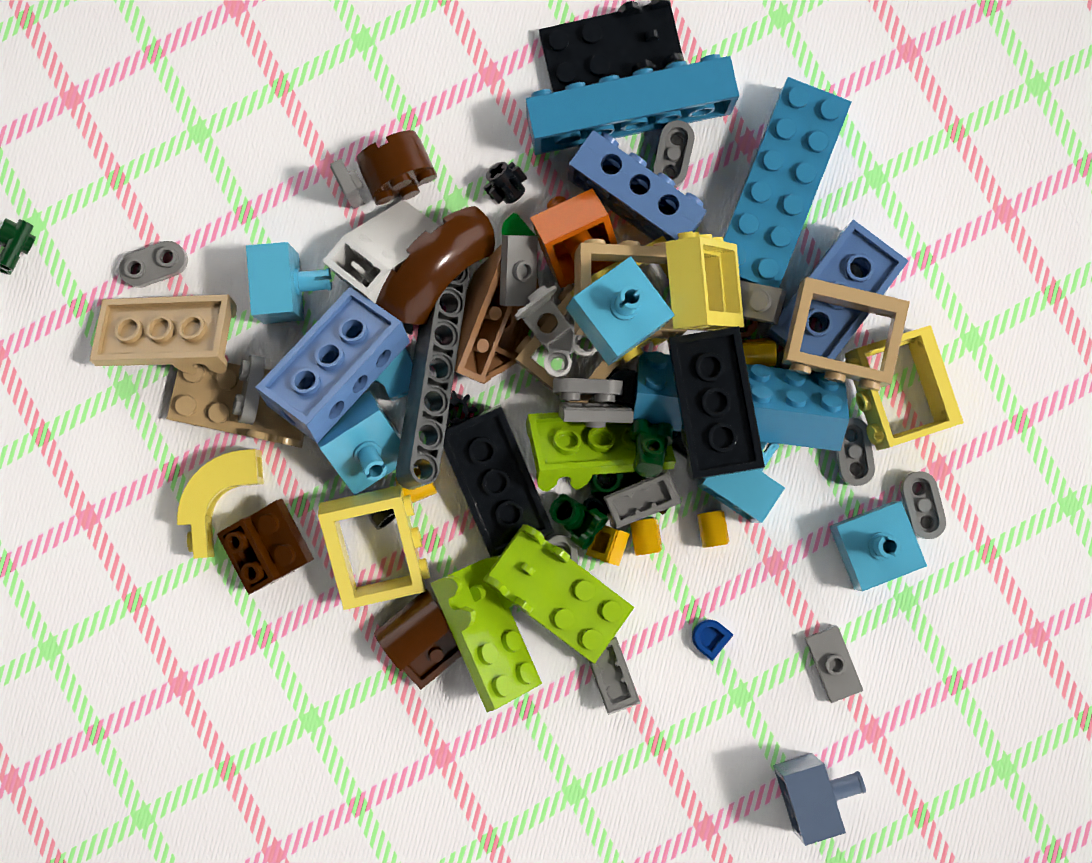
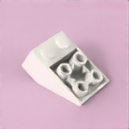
M401 200L345 234L322 262L346 284L376 304L378 295L391 270L393 269L397 272L409 256L406 249L425 230L431 234L440 226L408 202Z

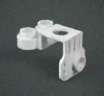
M543 285L528 297L530 303L520 308L515 314L516 320L522 318L548 351L544 358L546 373L554 378H562L571 369L572 360L570 355L573 352L581 357H590L597 350L593 344L587 350L580 348L579 340L588 337L586 335H574L573 324H569L551 300V296L557 291L556 286L554 285L547 289ZM550 313L556 317L558 325L555 331L543 333L539 330L537 321L542 314ZM555 358L562 359L564 361L563 369L559 371L554 370L551 367L552 360Z

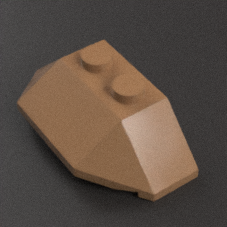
M502 244L474 272L468 286L454 371L482 384L487 383L492 377L517 363L516 358L519 354L515 350L530 330L522 318L519 320L515 318L518 310L525 306L500 305ZM538 278L536 281V290L539 288Z

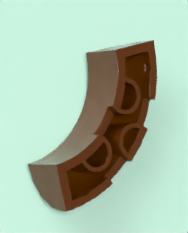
M477 206L467 207L443 218L444 224L431 234L425 230L406 249L409 256L399 270L396 272L392 269L378 295L376 304L402 323L414 325L427 324L434 305L447 286L467 267L489 257L494 252V229L489 218Z

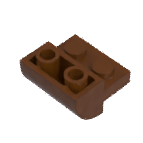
M283 499L270 503L254 514L240 519L217 533L248 595L277 582L314 560Z
M427 588L425 592L420 593L374 632L378 643L400 671L403 670L420 690L462 656L438 600Z

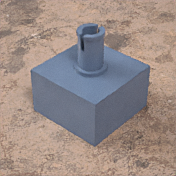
M813 753L773 765L793 832L805 846L846 833L837 801L866 793V787L859 771L829 780L825 764Z

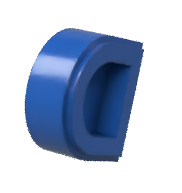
M704 619L694 626L692 642L700 652L713 661L734 634L719 622L712 619Z

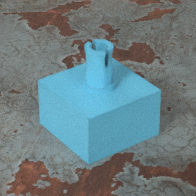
M288 242L246 245L251 315L263 324L304 321L302 292L332 290V282L329 280L332 279L330 268L300 271L299 253Z
M631 256L576 294L566 307L567 311L608 366L664 327L675 316Z
M367 391L359 397L318 442V446L352 493L357 495L396 470L401 436L371 392Z
M760 442L765 466L780 447L776 443H769L763 452L768 442ZM763 469L703 478L696 484L697 487L751 523H763L785 489L784 486L764 474Z
M902 501L884 504L829 526L854 590L863 592L927 567Z

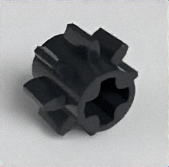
M499 162L487 171L486 179L489 183L483 188L491 199H494L498 204L502 201L506 204H512L523 196L525 187L522 182L528 178L519 166L516 167L513 162L509 165L506 162Z
M452 391L449 407L453 405L457 408L460 404L464 405L462 411L465 416L462 419L456 417L452 421L450 420L452 414L448 411L446 428L470 418V413L478 412L477 407L467 406L471 398L469 394L464 396L463 399H459L456 392Z

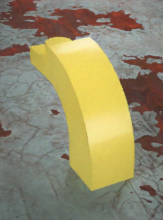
M261 450L232 451L215 457L203 465L187 483L178 506L177 525H191V531L187 533V547L189 552H193V559L215 557L212 516L219 499L234 488L264 484Z

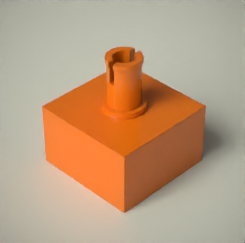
M593 188L568 200L563 196H556L547 203V210L530 217L546 263L561 289L568 284L574 283V253L580 243H584L588 239L605 240V244H618L609 214ZM591 261V275L615 262Z

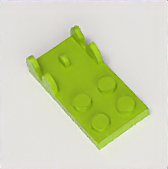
M558 412L527 414L526 431L530 439L538 487L542 491L548 492L557 485L558 479L569 477L570 485L577 490L588 484L592 475L635 472L633 462L636 455V443L631 439L632 423L606 422V427L591 428L586 427L585 422H563L558 416ZM672 444L667 446L663 470L674 469L676 459Z
M526 524L522 525L482 580L593 664L596 663L635 608L570 559V555L566 551L549 543L544 539L541 532Z
M498 556L487 557L430 583L487 713L502 707L542 684L509 609L514 604L482 581L499 558Z

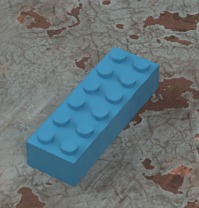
M711 54L701 58L700 62L687 64L686 61H678L667 65V69L653 72L652 68H644L633 72V76L619 79L618 75H610L601 78L599 83L585 85L584 82H577L567 85L565 90L552 93L550 89H543L532 93L531 97L526 98V117L534 155L582 146L593 130L600 135L602 132L607 133L616 139L663 129L666 124L676 120L693 123L731 115L739 98L731 56L721 57L720 54Z
M787 77L723 236L724 242L737 244L740 281L780 287L852 101Z
M643 351L644 353L639 356L636 371L633 421L636 419H646L652 424L669 423L673 426V431L681 432L682 421L670 354L658 351ZM746 364L760 442L841 451L850 419L846 383L824 379L825 373L811 372L810 375L790 371L789 369L767 367L762 364Z

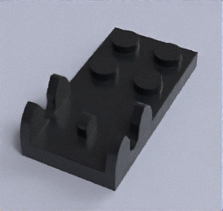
M651 0L649 4L644 6H638L637 2L629 1L621 5L617 12L539 29V37L552 93L565 90V87L572 83L584 82L585 85L599 83V80L606 76L618 75L620 79L633 76V72L640 69L652 68L654 72L667 69L666 66L671 63L685 61L670 0Z
M739 326L669 337L667 342L682 421L681 437L684 447L686 446L687 471L690 480L765 468Z
M501 404L446 428L443 444L444 451L490 557L500 556L523 524L535 528L543 536L554 532Z

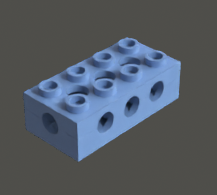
M594 130L591 132L569 162L568 180L584 192L593 188L604 206L652 240H656L661 236H664L666 241L678 240V233L695 232L707 212L703 208L704 203L698 197L689 192L684 195L674 187L676 185L675 182L661 172L656 175L646 168V161L633 152L629 155L618 148L619 143L609 134L602 132L600 135ZM611 170L616 174H607L604 171ZM637 189L644 194L638 195L632 192V190ZM659 209H667L672 215H665Z
M853 219L843 229L808 277L884 295L909 260ZM851 264L861 268L862 278L852 274L850 270ZM798 290L781 311L778 325L772 324L765 332V335L784 349ZM811 300L800 352L835 360L869 313ZM810 317L816 318L821 322L822 331L820 333L810 328Z
M350 286L255 388L269 408L318 444L410 341L399 319Z

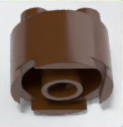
M413 130L401 131L386 136L388 143L378 148L376 142L364 148L356 157L358 168L377 206L383 205L398 196L402 200L413 198L420 193L419 186L437 178V173L417 133Z

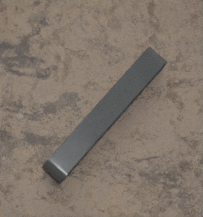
M469 267L462 271L443 291L430 313L427 324H419L396 465L398 483L403 488L414 490L434 482L439 474L469 280ZM440 301L445 305L446 312L441 308ZM435 333L440 337L441 344L436 341ZM429 365L435 369L436 377L431 374ZM424 398L430 402L431 411L425 406ZM419 431L425 435L426 444H423L420 440ZM414 464L417 465L421 471L420 478H418L414 473Z

